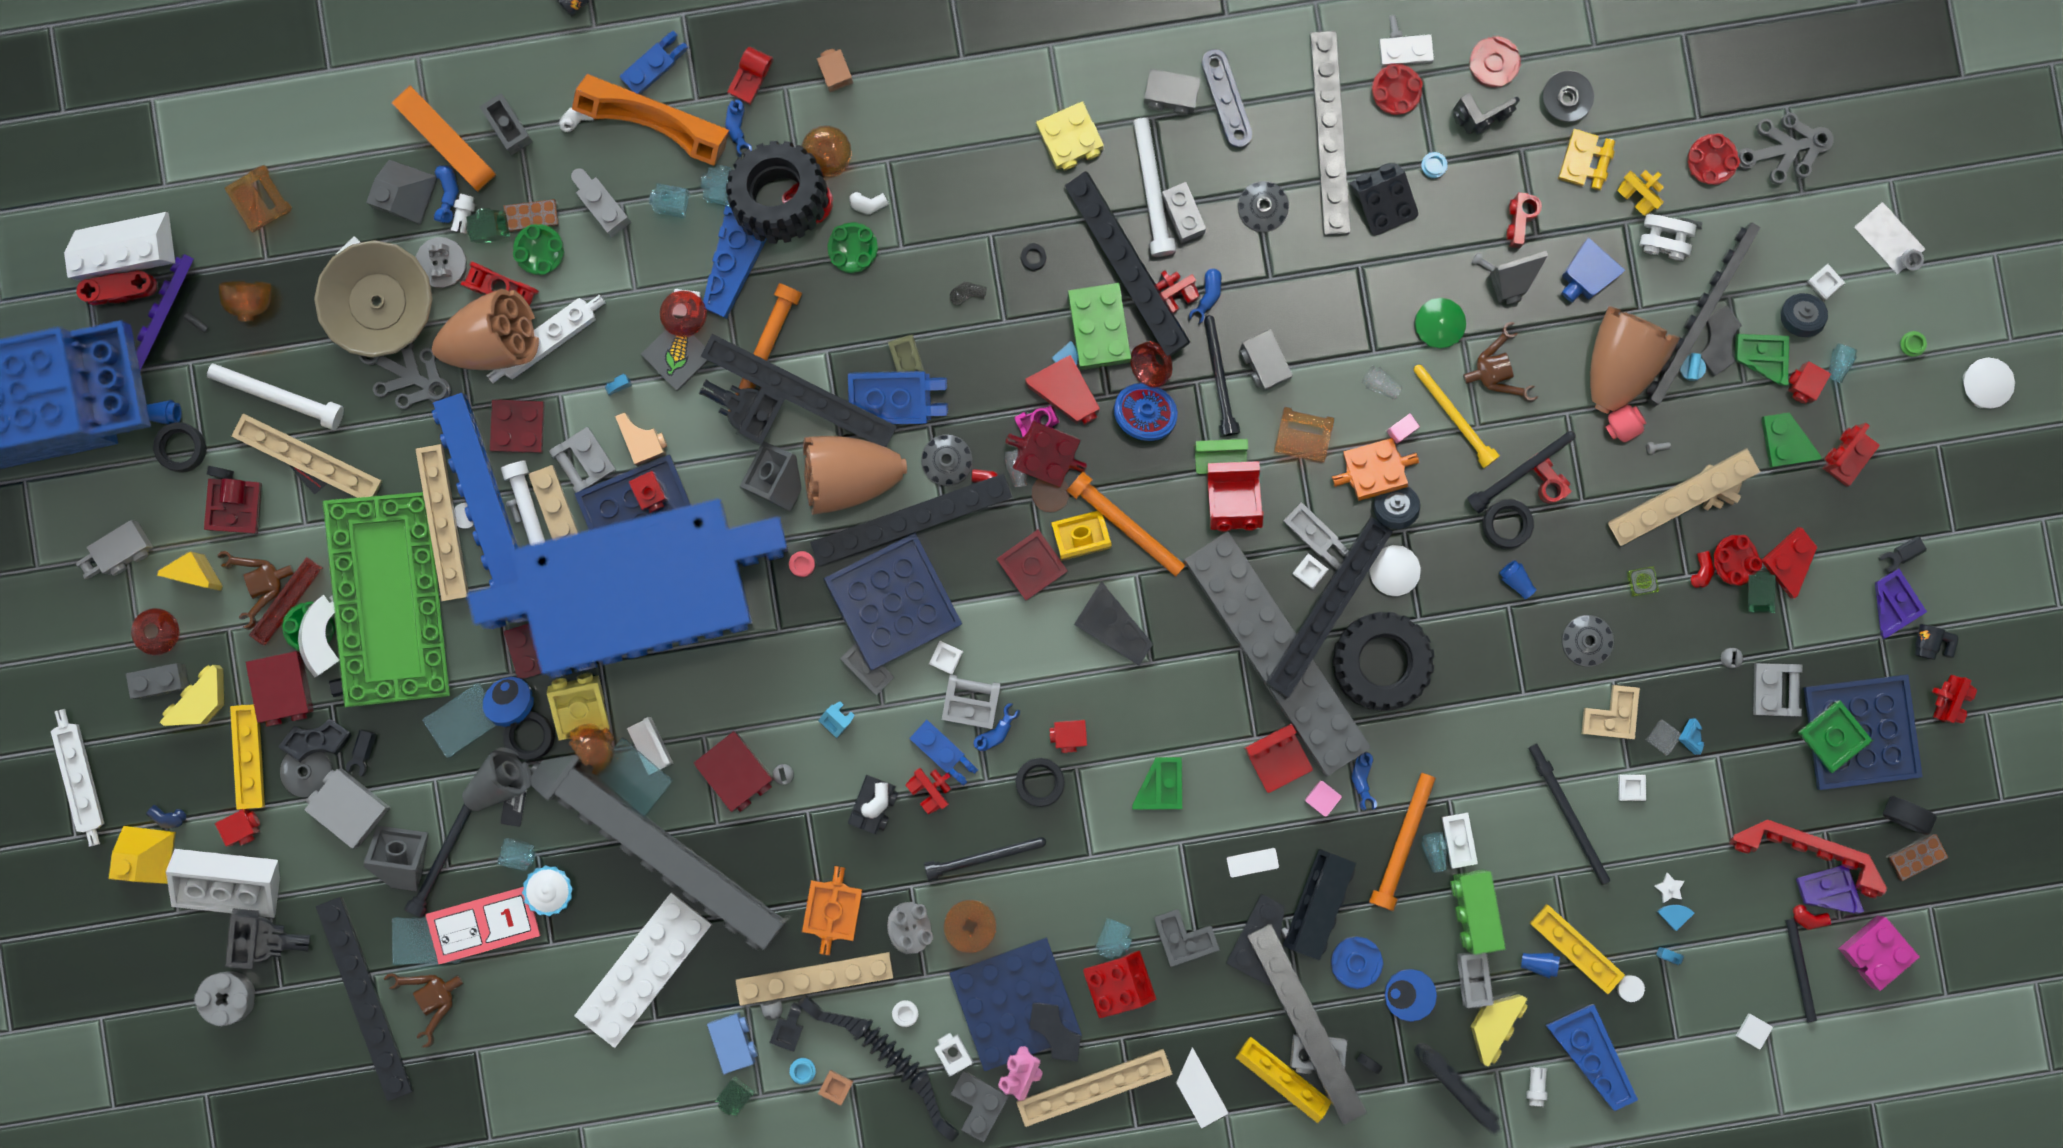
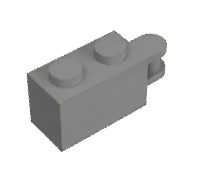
M580 168L572 172L571 178L580 189L576 194L611 238L631 223L627 215L596 177L591 180L588 174Z
M130 520L87 546L90 554L76 562V566L78 568L81 567L85 580L100 572L115 576L127 569L125 565L130 562H139L149 555L148 551L154 547L139 522ZM93 560H94V561L96 562V564H97V566L94 567V568H93V566H92L91 563H90V562L93 561Z

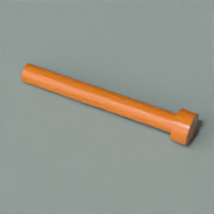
M781 283L778 284L774 293L778 299L753 353L766 361L791 305H798L802 296L801 292ZM742 378L738 388L755 389L756 384Z
M1082 472L1067 489V492L1075 499L1080 495L1176 577L1185 564L1090 484L1093 479L1085 472Z
M1421 773L1379 891L1373 890L1369 903L1394 911L1398 899L1393 896L1434 785L1435 777Z

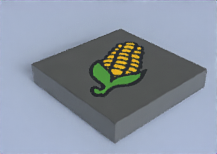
M678 318L641 353L676 391L708 362V360L701 357L705 346Z

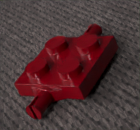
M1034 420L1023 438L1011 433L1007 435L1009 439L1006 438L1005 443L1018 448V456L1013 465V468L1017 471L1060 487L1070 468L1082 473L1085 471L1083 468L1087 467L1085 462L1074 459L1075 452L1081 441L1075 436Z

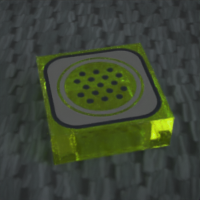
M1654 566L1627 571L1632 597L1659 591Z

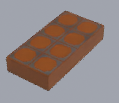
M555 199L504 206L508 232L521 231L527 226L543 224L549 227L559 226Z
M1933 834L1888 858L1899 880L1903 881L1947 859L1948 856L1937 835Z

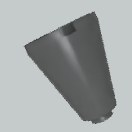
M501 747L491 752L463 791L464 804L473 811H480L524 794L532 783L531 771L526 762L521 763L516 758L519 754L509 748Z

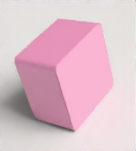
M1408 414L1386 432L1397 445L1414 433L1420 426L1413 416Z
M1319 781L1306 797L1305 802L1326 817L1342 796L1325 782Z

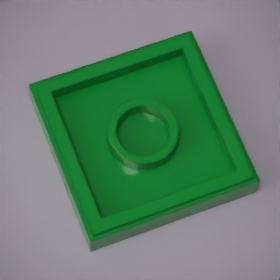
M1840 700L1836 701L1798 732L1830 773L1835 772L1873 741Z

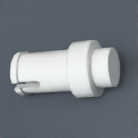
M460 194L459 200L455 199L454 207L456 211L451 227L452 231L458 232L459 223L462 222L460 233L467 234L471 212H474L476 205L473 204L474 197Z
M1530 1067V1088L1527 1091L1526 1098L1529 1099V1105L1544 1107V1100H1547L1548 1092H1545L1547 1068Z

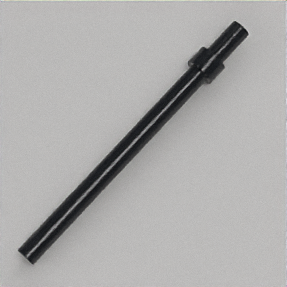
M1537 743L1528 747L1537 764L1535 768L1540 777L1543 776L1601 885L1610 882L1611 880L1552 772L1554 770L1549 760L1546 761Z

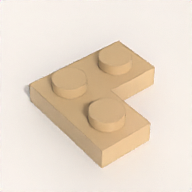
M1612 685L1610 711L1584 708L1581 734L1635 739L1640 688Z

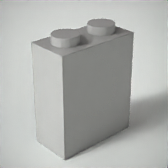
M344 769L331 770L323 779L325 784L320 791L315 790L306 801L308 806L304 810L352 849L358 848L391 807Z

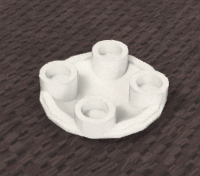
M1984 358L1977 360L1963 374L1965 392L1978 408L1991 409L2000 407L2009 401L2014 392L2015 379L2013 372L2007 364L1999 359Z
M1391 545L1382 548L1369 569V576L1379 591L1386 595L1397 597L1407 594L1415 588L1420 579L1421 568L1418 558L1411 550L1403 546Z

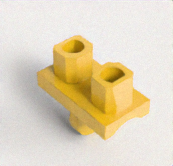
M1630 170L1617 190L1626 199L1636 190L1639 191L1644 197L1635 207L1644 216L1655 207L1658 209L1664 202L1650 189L1652 186L1659 193L1664 188L1657 181L1662 175L1659 171L1652 176L1645 170L1640 175L1647 181L1645 184Z

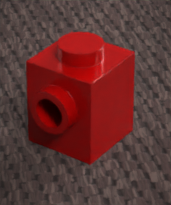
M1808 361L1802 364L1799 370L1795 369L1788 381L1791 384L1788 391L1794 394L1792 397L1803 404L1807 402L1812 403L1819 397L1831 373Z
M653 471L629 481L643 511L649 510L650 513H653L663 508V503L668 501Z
M1085 720L1054 722V728H1049L1050 743H1056V748H1061V753L1077 752L1078 746H1087Z
M242 809L215 823L225 846H233L237 843L243 846L255 840L253 835L260 832L258 828L260 821L255 812H251L250 809Z

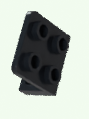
M1468 93L1461 97L1453 108V117L1459 126L1464 127L1468 135L1473 132L1479 135L1489 129L1495 120H1498L1500 123L1511 117L1512 113L1517 110L1516 105L1520 100L1516 96L1482 115L1471 94Z
M1396 162L1384 164L1379 170L1370 174H1361L1356 180L1349 182L1352 192L1361 202L1370 232L1373 235H1379L1418 217L1419 213L1406 173Z

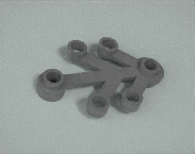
M1787 113L1782 117L1781 125L1785 129H1793L1806 137L1796 140L1775 128L1771 120L1763 119L1757 124V132L1762 136L1767 135L1779 142L1780 145L1756 151L1750 148L1740 150L1738 152L1740 159L1738 168L1748 170L1756 164V161L1784 155L1778 167L1770 174L1771 182L1779 185L1787 179L1786 172L1798 152L1809 148L1803 161L1794 169V173L1798 178H1806L1812 172L1811 166L1817 155L1826 152L1832 147L1834 142L1833 134L1825 127L1812 129L1798 121L1796 114ZM1786 117H1791L1794 121V124L1788 125L1786 123ZM1766 123L1769 126V131H1763L1761 124ZM1818 135H1822L1825 138L1824 143L1818 142ZM1744 154H1749V155H1750V157H1751V161H1750V162L1744 161V159H1743V155H1744ZM1800 166L1806 167V174L1800 173ZM1775 172L1782 174V180L1775 179Z
M414 342L410 343L407 349H401L406 368L384 356L368 360L367 356L358 355L359 359L366 365L377 364L401 377L385 383L381 381L375 383L373 393L376 396L384 398L392 391L414 384L423 388V390L409 395L405 393L399 394L395 399V403L401 409H409L412 404L427 399L436 402L450 397L451 386L445 379L439 377L435 364L436 357L430 348H425L420 352V360L426 365L429 380L419 373L413 354ZM427 352L432 353V358L429 361L424 359V355ZM380 385L385 386L383 394H378L377 388ZM441 386L443 392L440 395H435V388ZM402 397H407L408 403L405 406L400 405Z

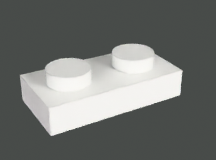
M1431 35L1380 39L1379 41L1381 66L1433 61Z
M1468 813L1441 817L1451 868L1478 864Z

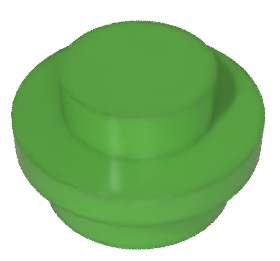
M1911 331L1901 338L1900 347L1907 356L1917 357L1926 350L1927 341L1920 332Z

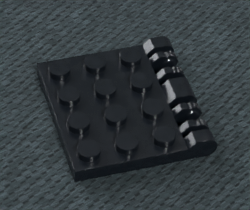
M1425 1043L1416 1045L1415 1055L1483 1127L1493 1135H1496L1502 1129L1497 1123L1500 1118L1481 1101V1097L1472 1088L1462 1082L1464 1079L1447 1064V1061L1441 1054Z

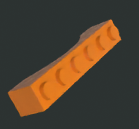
M587 74L575 91L572 110L594 119H618L651 127L677 142L690 157L714 166L725 150L729 133L728 129Z

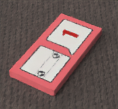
M524 887L425 914L438 963L443 964L541 936L535 912L531 911L529 905L524 903L525 897L522 894Z

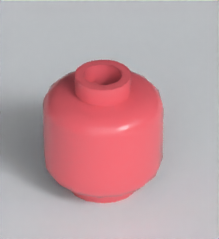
M1627 404L1608 415L1610 424L1606 428L1613 440L1618 437L1620 441L1626 443L1644 432L1643 425L1646 424V421L1637 406L1632 408V406Z

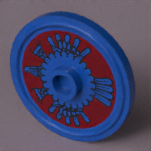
M1139 383L1126 387L1119 393L1114 404V415L1119 426L1127 434L1140 440L1154 441L1164 438L1173 430L1177 421V407L1171 396L1161 388L1151 384Z

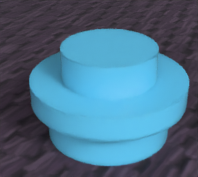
M1429 153L1422 160V171L1430 178H1438L1445 173L1447 160L1440 153Z
M799 1058L791 1064L790 1076L796 1083L807 1084L815 1077L816 1068L811 1060Z

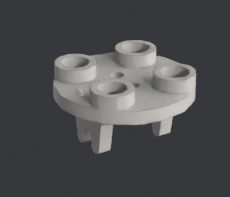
M436 237L426 241L419 248L416 258L427 273L430 286L434 288H447L463 279L467 260L463 249L458 243L449 238Z
M904 902L894 907L888 917V934L893 945L905 954H915L931 944L933 934L926 907L913 902Z

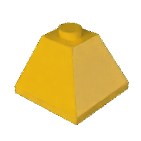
M123 826L112 852L109 879L168 884L166 870L173 855L176 832Z

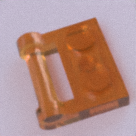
M265 165L257 167L224 188L253 233L292 210L290 204L284 201L268 175L269 170ZM256 180H260L276 207L273 209H268L253 185V182Z
M1284 406L1274 452L1324 463L1335 418L1330 416L1322 418L1292 411V408ZM1289 421L1324 428L1323 434L1318 435L1288 428Z

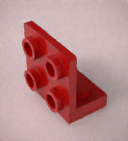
M1866 422L1858 426L1854 425L1852 428L1848 427L1839 439L1842 443L1837 449H1831L1824 459L1827 463L1823 469L1847 487L1852 484L1880 446V444L1865 434L1870 427Z
M1292 724L1244 747L1267 793L1313 770L1295 735L1296 731Z
M1140 950L1129 953L1119 959L1083 970L1099 1018L1140 1008L1156 1000Z

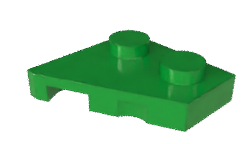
M1737 334L1735 360L1781 386H1787L1789 336Z
M1789 412L1762 417L1770 468L1821 460V455Z
M1155 757L1133 802L1132 809H1182V757Z

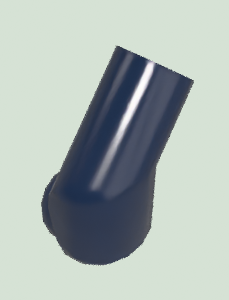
M153 805L146 813L148 817L164 829L178 828L186 820V813L181 809H176L174 813H164L156 805Z

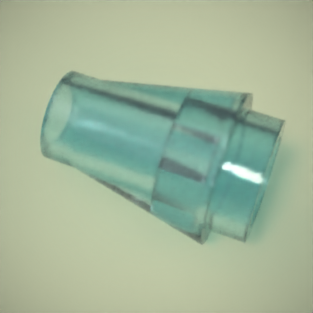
M1837 343L1836 348L1832 349L1829 368L1831 375L1829 379L1842 383L1845 375L1857 358L1855 356L1856 349Z
M1434 832L1422 836L1423 842L1421 845L1431 865L1432 872L1446 870V838L1443 837V833Z

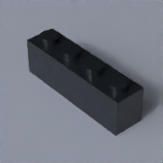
M1321 849L1318 850L1283 943L1284 947L1317 960L1321 959L1322 954L1327 949V940L1330 932L1336 925V916L1339 908L1345 901V892L1348 884L1354 877L1355 862Z

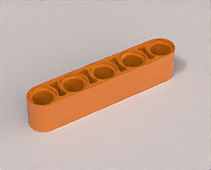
M410 85L391 102L477 192L496 175Z

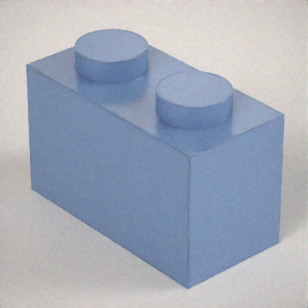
M739 1012L707 1024L723 1074L756 1062L754 1057H757L758 1053L753 1041L749 1042L746 1032L750 1031L748 1022L745 1017L741 1018Z

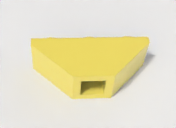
M220 665L206 666L198 675L200 679L194 685H189L180 694L182 698L176 705L174 703L171 704L163 712L164 718L160 721L163 726L207 724L224 706L223 668Z
M1517 994L1495 1000L1493 1005L1481 1007L1471 1025L1481 1063L1488 1067L1491 1062L1493 1064L1496 1063L1502 1052L1499 1049L1504 1040L1508 1041L1513 1034L1514 1027L1512 1025L1517 1017L1520 1019L1526 1011L1527 1005L1525 1002L1527 998Z

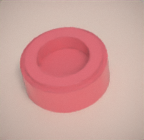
M799 551L791 556L789 568L794 575L807 577L815 569V560L809 553Z

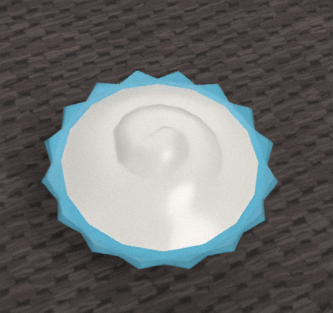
M545 865L542 868H536L534 872L528 874L527 880L523 882L524 889L522 894L525 897L524 903L529 905L530 910L536 911L538 915L545 914L551 916L552 914H559L562 909L567 908L568 902L572 899L571 892L573 888L570 885V879L566 877L564 871H560L556 866L549 867Z

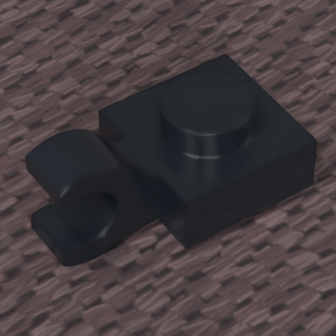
M793 1002L787 1019L778 1018L770 1040L771 1044L792 1052L795 1051L804 1027L797 1024L802 1011V1007L798 1003Z

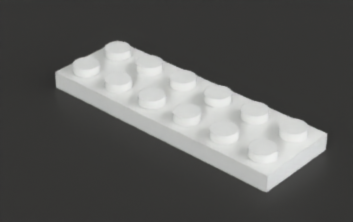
M670 893L574 1016L611 1046L617 1047L712 926V923L674 893Z

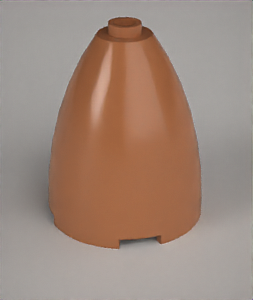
M496 290L470 302L454 314L435 337L432 352L441 362L470 370H497L528 363L535 357L539 345V337L534 336L531 322L532 319H535L534 314L525 299L515 290Z
M1608 306L1595 340L1590 370L1592 401L1596 403L1594 408L1609 414L1610 410L1617 411L1627 405L1655 379L1670 358L1680 339L1674 334L1673 336L1669 334L1666 336L1667 330L1633 314L1620 313L1621 310L1613 306Z
M839 436L804 437L803 454L806 455L804 475L809 506H813V509H811L812 515L847 509L867 502L891 489L902 480L903 474H907L906 460L901 459L900 454L876 443Z

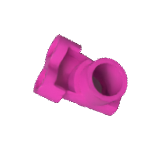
M1053 406L1038 408L1030 414L1023 412L1015 416V421L1021 430L1022 436L1024 437L1029 431L1033 420L1041 423V418L1044 415L1049 417L1047 426L1053 427L1060 421Z

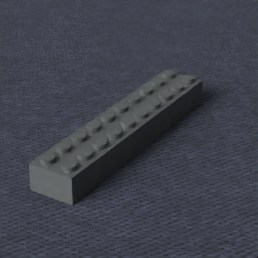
M1227 531L1187 557L1183 562L1265 684L1296 633ZM1314 660L1308 666L1289 698L1284 699L1267 687L1325 776L1331 775L1371 748Z
M572 768L554 792L559 797L557 799L558 803L569 810L570 808L576 809L580 812L578 817L588 825L596 824L601 828L598 832L608 840L616 839L621 843L620 849L630 856H639L643 859L640 863L652 872L658 870L663 874L661 878L672 887L678 885L684 890L682 894L693 903L696 901L701 902L705 905L703 910L715 919L716 917H721L726 921L724 926L733 933L741 932L747 937L745 941L757 950L760 947L762 949L767 948L787 922L583 769Z

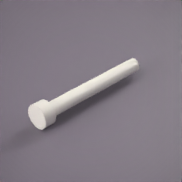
M1139 118L1133 122L1154 241L1149 243L1152 257H1162L1176 253L1174 238H1169L1149 119Z
M211 364L208 369L207 378L321 420V426L336 430L342 420L344 407L333 402L323 405L216 364Z
M519 461L501 467L504 481L510 480L529 544L544 542L545 539L525 479V475L529 474L526 461Z

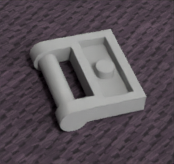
M589 427L584 428L549 451L551 456L558 460L573 483L575 493L593 486L616 471V468ZM572 449L589 475L587 479L582 480L565 454L567 450Z
M1755 663L1753 715L1802 716V709L1799 708L1800 673H1802L1803 665ZM1782 672H1789V708H1782Z
M950 674L941 720L993 729L1001 683L993 682L992 685L959 679L957 675ZM955 688L990 694V701L985 702L954 696Z

